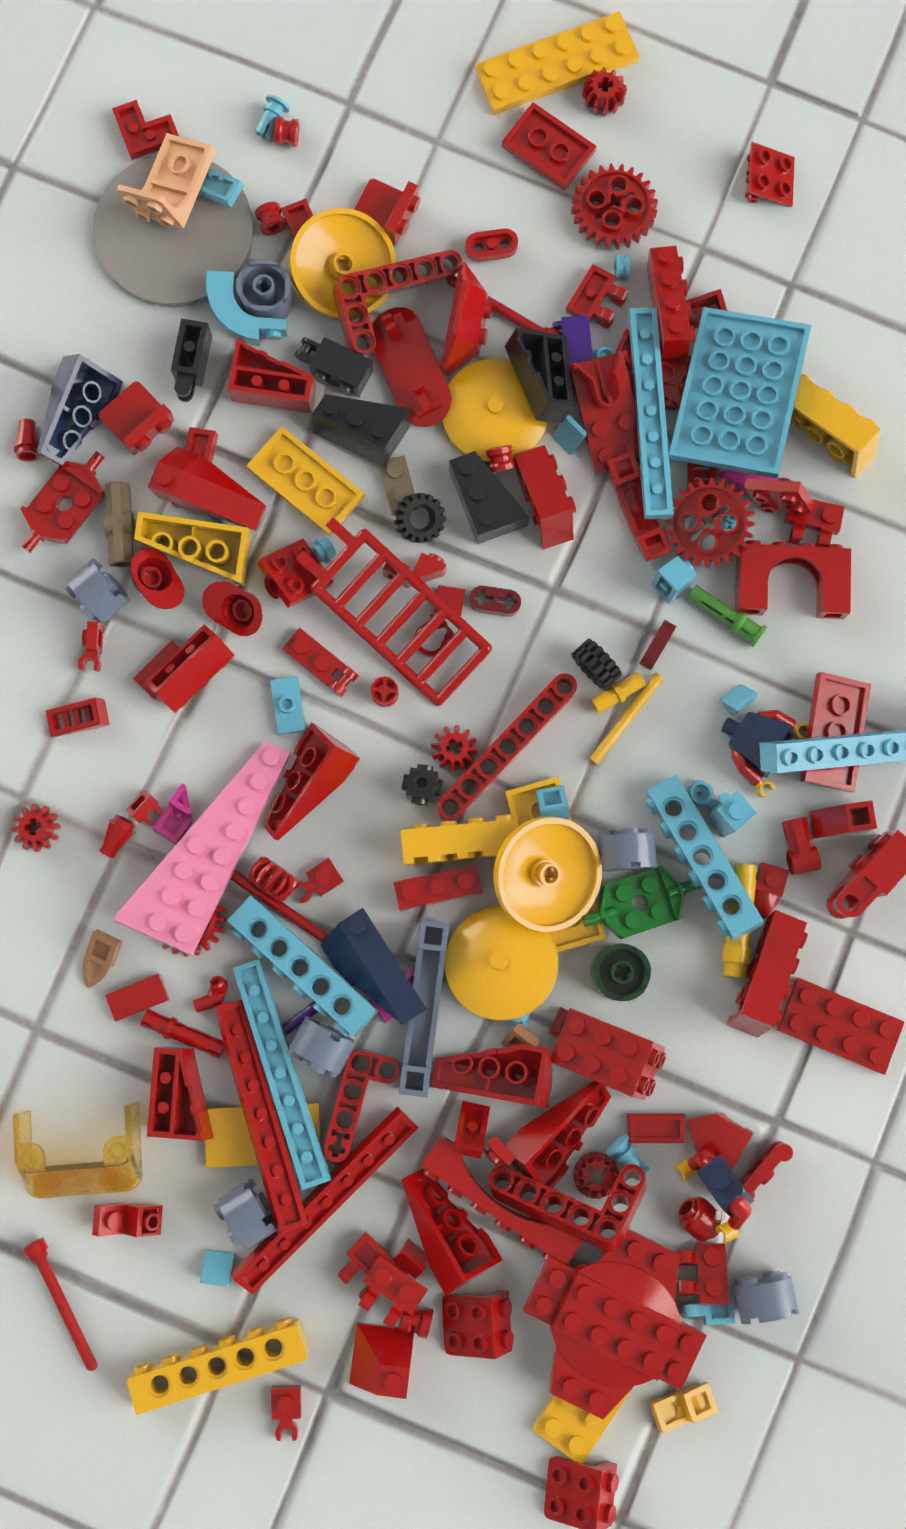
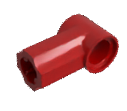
M807 817L783 821L782 827L788 848L786 861L791 875L821 870L820 854L817 847L813 846Z

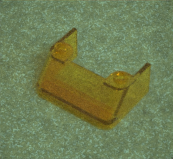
M139 1101L124 1106L126 1135L114 1136L105 1143L103 1162L46 1166L43 1148L36 1143H32L31 1110L13 1114L14 1160L27 1193L34 1198L41 1199L127 1192L139 1186L143 1178Z

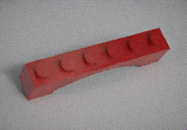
M440 1133L421 1162V1166L425 1168L423 1173L435 1182L441 1179L447 1183L448 1187L446 1189L459 1199L463 1195L472 1201L470 1206L480 1214L485 1216L488 1212L496 1218L494 1223L504 1231L509 1232L512 1229L520 1235L518 1240L530 1249H533L534 1246L544 1252L543 1258L547 1259L548 1255L568 1264L583 1241L535 1218L517 1213L495 1200L471 1175L464 1163L463 1155L452 1153L454 1142Z

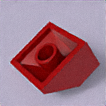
M357 1322L349 1384L378 1396L406 1399L414 1339L413 1331L405 1334L398 1332L399 1327L391 1329L389 1326Z

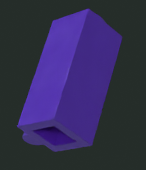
M588 315L561 317V321L552 323L553 328L560 330L561 335H567L570 365L593 359Z

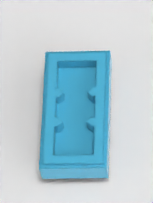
M209 168L198 195L232 208L244 185L241 180Z
M293 676L270 680L278 735L305 732L306 727L298 677Z

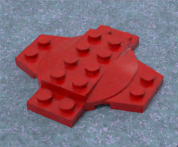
M628 1228L619 1248L613 1252L603 1251L601 1257L594 1263L587 1265L583 1263L574 1268L548 1255L523 1307V1311L549 1324L551 1334L556 1343L549 1391L552 1395L604 1419L636 1385L644 1384L653 1379L657 1381L660 1379L682 1390L707 1335L703 1331L682 1322L674 1302L680 1255L677 1252Z

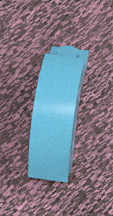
M206 270V290L211 309L219 324L230 335L245 341V343L260 346V335H265V338L270 340H280L281 336L287 337V319L254 317L245 313L235 301L236 278L234 272Z

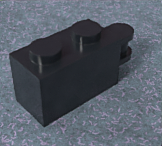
M183 318L180 321L170 370L175 379L174 390L178 399L182 402H189L194 396L195 386H203L213 336L208 323Z
M303 337L301 340L302 346L300 350H296L294 355L300 361L309 364L311 375H313L314 379L321 384L327 385L329 383L337 387V390L346 396L354 395L359 398L374 371L373 361L326 337L323 338L320 344ZM311 351L316 352L314 356L310 355Z

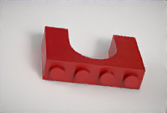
M757 540L745 541L749 546L748 548L742 546L738 548L741 556H736L735 611L739 614L740 612H745L748 615H763L768 609V579L770 572L773 568L783 564L801 566L812 575L817 588L816 618L844 619L851 613V548H843L840 544L815 547L814 543L788 546V543L783 541L767 545L761 544Z

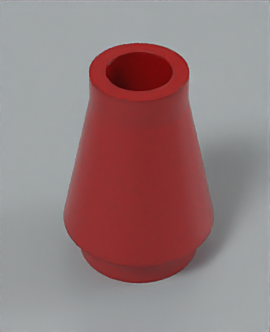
M28 418L21 419L19 421L14 452L21 461H35L39 458V453H37L39 438L36 431V422Z
M116 814L113 819L109 820L103 844L99 851L110 858H115L120 849L135 833L133 829L136 824Z

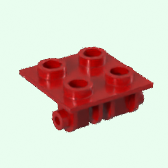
M751 142L750 152L747 155L746 183L749 184L745 192L747 202L757 203L758 199L762 197L792 207L795 157Z

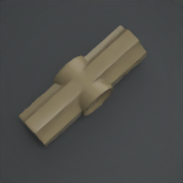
M112 481L105 484L106 513L103 516L104 531L108 538V560L110 566L119 568L129 567L134 557L133 536H135L136 529L134 513L131 511L130 484L127 482Z

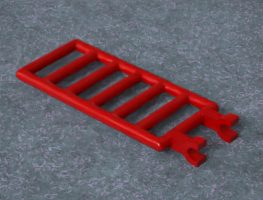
M333 517L325 526L347 546L327 568H322L306 551H302L295 558L317 578L310 586L311 592L435 706H441L492 651L491 644L367 529L360 530L354 537ZM365 542L377 554L335 599L324 589V586ZM386 562L397 574L356 618L344 606L380 566ZM407 581L417 593L376 637L364 625L395 591ZM427 600L438 612L404 649L396 655L385 645L386 642L420 605ZM447 618L458 631L426 666L416 674L406 662ZM467 637L479 649L437 693L426 681Z

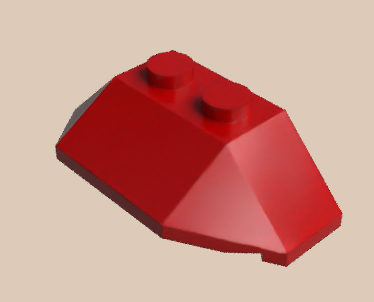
M461 261L459 262L440 365L445 376L451 375L480 354L481 345H486L488 330L485 329L486 319L491 318L493 304L489 302L487 292L468 265Z

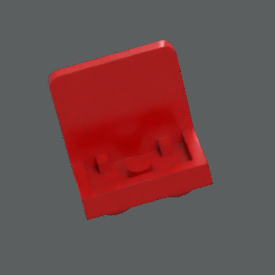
M370 179L354 210L360 211L374 219L385 230L392 245L396 246L400 236H404L408 228L412 213H415L419 207L421 198L418 197V185L408 181L404 190L401 191L377 179Z
M138 381L133 382L99 412L101 421L134 456L139 451L142 452L147 449L152 440L158 434L166 432L174 421L169 408L165 404L161 405Z
M498 1290L486 1296L448 1294L442 1297L444 1350L446 1354L497 1359L512 1351L514 1335L511 1331L510 1316L512 1304L509 1299V1291Z
M559 1456L551 1457L548 1464L544 1504L545 1517L578 1529H606L612 1526L616 1516L614 1496L619 1484L617 1464L605 1461L593 1467Z

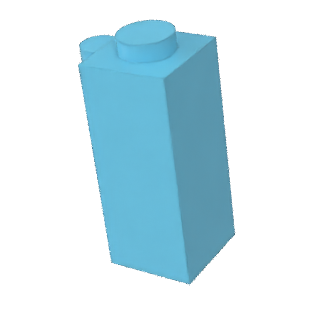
M738 791L732 795L724 792L719 795V802L713 799L708 805L711 812L705 817L720 835L725 837L736 832L757 812Z

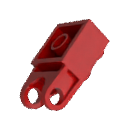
M899 830L889 833L885 831L881 836L879 834L875 835L867 844L869 850L863 856L859 854L849 864L848 867L851 870L826 900V908L831 916L837 919L859 916L877 897L887 896L905 876L906 836ZM835 899H836V907H837V910H838L840 913L836 912V911L834 910V908H833V901H834ZM844 899H845V900L847 901V903H848V908H847V910H846V909L844 908V906H843V900H844Z

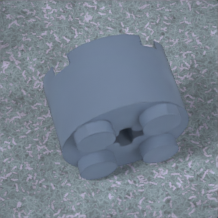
M258 259L249 263V266L239 273L236 289L245 313L262 318L286 319L288 317V313L293 306L294 296L290 277L280 267V264L269 259Z
M92 558L72 575L63 587L73 598L77 596L83 603L79 607L88 618H94L101 624L124 607L130 599L127 598V593L110 573L101 572L100 569L103 566Z
M639 827L623 828L622 831H598V847L602 872L657 867L653 828L639 829Z
M305 1016L289 1046L287 1054L299 1061L305 1060L309 1062L308 1067L320 1074L326 1073L337 1078L356 1042L349 1036L345 1037L337 1029L320 1024L321 1021Z
M250 1178L218 1199V1203L214 1205V1210L222 1221L225 1219L230 1228L227 1233L232 1243L236 1247L241 1244L247 1249L252 1248L277 1231L267 1197L263 1191L259 1194L256 1193L253 1187L257 1184Z
M780 1270L763 1273L764 1279L759 1280V1277L752 1278V1276L735 1279L736 1285L733 1288L741 1324H751L750 1319L758 1318L759 1323H765L792 1317V1313L799 1314L792 1278L788 1276L787 1272H780Z

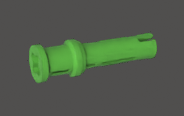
M697 584L687 597V600H690L729 626L730 633L733 635L737 633L749 641L751 647L755 646L767 628L765 625L760 626L749 619L747 613L740 612L739 614L700 588Z

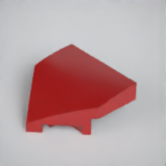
M717 1112L687 1120L696 1153L705 1148L711 1149L716 1157L722 1154L732 1169L737 1164L754 1134L747 1127L744 1128L729 1119L723 1112L721 1114Z

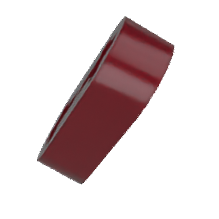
M477 586L470 593L469 601L471 608L479 613L511 617L516 615L521 607L519 594L510 589ZM480 593H484L486 599L494 600V602L485 601L484 605H478V600L474 599V597H479ZM507 597H511L512 602L516 603V605H512L511 609L508 610L505 609V604L497 603V600L506 601Z
M667 620L663 621L642 657L640 665L650 671L652 670L676 629V625Z

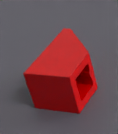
M872 800L809 811L813 839L877 829Z

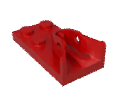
M627 350L570 365L571 380L583 429L587 432L586 442L594 473L608 470L606 460L629 451L633 452L636 462L640 461L636 407L624 356L628 355Z

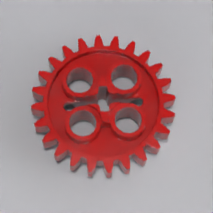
M610 163L609 169L605 171L603 166L600 165L598 174L590 170L588 178L582 177L580 185L575 187L576 195L572 197V204L574 205L571 209V214L575 215L573 223L580 224L579 233L587 231L586 241L593 237L596 238V247L602 241L605 242L606 250H608L611 243H614L616 250H619L621 243L630 248L631 239L638 244L641 235L646 237L649 231L648 228H652L654 225V218H656L658 212L655 209L658 199H653L656 190L649 189L650 180L641 181L643 177L642 172L637 176L633 175L634 167H631L626 172L624 171L623 164L619 166L618 170H615L613 164ZM614 187H619V188H621L623 191L617 192V191L613 190L612 188H614ZM597 201L601 203V205L595 206L590 202ZM628 208H635L638 212H631ZM606 222H614L617 226H608Z
M713 477L710 478L708 485L705 484L703 479H699V487L697 488L692 483H688L690 491L686 493L680 489L681 500L672 498L673 503L676 505V508L673 509L674 515L672 519L665 520L666 524L672 525V528L667 530L665 534L674 536L669 545H679L675 553L680 555L686 552L684 561H690L694 557V566L697 567L702 560L704 561L705 568H710L712 561H714L718 568L721 567V559L723 558L729 564L732 563L730 556L732 553L740 557L741 553L738 548L740 546L744 548L749 547L744 541L745 537H754L753 534L747 531L748 528L756 526V523L748 521L749 517L755 515L754 511L746 510L751 505V501H741L745 492L740 491L734 494L737 486L733 483L726 488L725 479H722L719 485H716ZM714 496L718 499L717 507L708 511L705 508V501L709 497ZM728 505L729 509L718 516L722 509ZM692 515L697 518L696 526L691 530H686L684 526L686 518ZM717 517L713 521L715 525L713 529L706 527V518L714 519ZM727 517H735L736 526L734 529L725 531L723 528L724 520ZM702 529H704V530L698 535V537H697L696 540H694V541L691 540V537H692L694 534H697V533L700 532ZM710 535L714 536V547L710 550H704L702 546L704 538Z

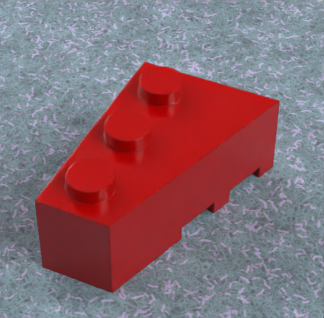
M154 1047L147 1137L195 1141L214 1138L194 1048Z

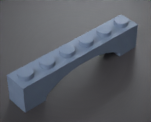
M421 920L413 988L426 1007V1010L408 1021L399 1094L428 1097L450 923Z

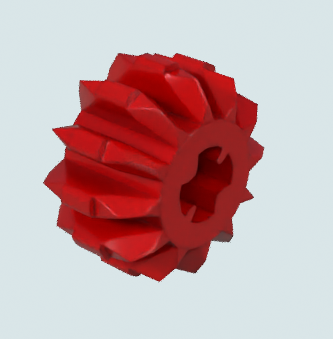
M603 67L601 73L593 70L591 77H586L583 85L584 88L582 89V98L585 99L584 104L586 108L593 107V115L598 111H602L605 117L608 110L615 114L618 107H622L625 101L624 96L627 92V87L623 84V76H616L615 69L609 73Z
M455 725L454 733L450 732L448 726L444 727L446 736L444 737L440 733H436L435 738L440 743L431 744V749L439 751L432 755L433 760L443 758L439 768L443 769L449 763L450 773H454L455 764H458L461 771H465L463 761L470 765L474 763V759L468 754H478L477 748L469 747L477 742L476 738L466 740L470 730H464L461 735L459 734V725ZM451 743H454L455 746L461 745L462 749L459 748L458 755H455L453 751H447V749H450Z
M32 804L31 811L25 807L21 808L23 817H13L15 821L19 822L18 826L11 827L12 832L19 833L14 838V841L17 843L23 842V849L29 850L32 847L35 852H40L42 845L47 849L51 848L49 839H59L58 835L53 834L54 830L61 829L60 824L53 823L57 820L58 815L56 813L49 814V807L43 806L40 809L37 804ZM37 823L41 825V829H37L36 833L32 832V827H35Z
M260 857L257 862H254L250 868L251 871L247 875L251 883L279 901H285L292 894L295 885L298 883L294 875L267 857Z

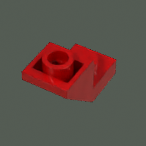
M421 553L412 572L425 583L443 577L447 571V564L443 563L444 559L436 554L429 553V555ZM385 563L382 569L383 576L391 580L397 572ZM407 581L402 584L406 588L412 587Z
M135 1203L94 1205L92 1235L100 1237L125 1234L136 1238L161 1235L163 1205Z

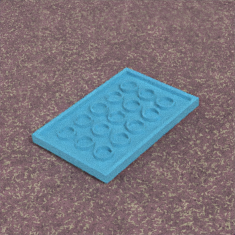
M703 307L669 451V459L778 479L811 325Z

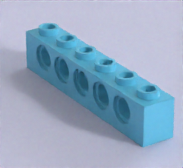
M906 729L759 743L761 771L773 773L906 761Z
M677 774L647 790L648 799L645 800L649 811L652 815L657 814L662 821L659 827L665 838H672L676 845L673 851L681 864L686 862L690 869L687 875L695 888L700 886L705 896L702 897V901L710 913L714 911L719 921L716 922V925L723 937L729 936L733 942L762 926L764 920ZM670 805H676L681 809V813L677 816H670L665 810ZM683 829H691L695 833V837L692 840L686 841L680 837L679 833ZM698 853H705L710 861L705 865H699L694 861V856ZM712 877H718L723 880L724 887L714 890L708 885V881ZM729 901L736 903L739 911L734 915L725 913L722 907L724 903Z
M250 895L227 920L233 926L230 931L241 941L245 938L253 944L251 950L260 959L264 960L267 957L274 963L271 969L282 979L288 976L295 983L292 988L300 996L305 998L308 995L316 1002L313 1007L323 1017L329 1014L337 1021L334 1027L345 1037L349 1034L356 1037L378 1013L379 1010L255 897ZM258 923H264L266 925V933L262 937L256 938L253 932L254 927ZM284 941L287 945V951L283 956L277 957L274 953V947L278 942ZM305 960L308 964V970L304 975L298 976L294 970L295 965L298 961ZM321 979H326L329 983V990L324 995H318L315 990L316 983ZM346 998L350 1002V1009L346 1014L341 1015L336 1010V1004L340 999Z

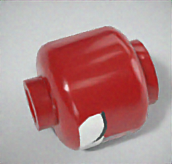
M700 1196L688 1198L682 1203L678 1215L679 1224L683 1230L698 1241H706L710 1238H715L719 1234L716 1233V1227L721 1225L722 1214L718 1208Z

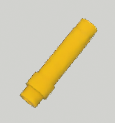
M735 863L734 872L754 904L757 866ZM730 901L729 915H734L739 911L736 903ZM751 932L733 942L729 936L726 937V943L723 944L722 962H724L723 976L746 979L747 965H750Z

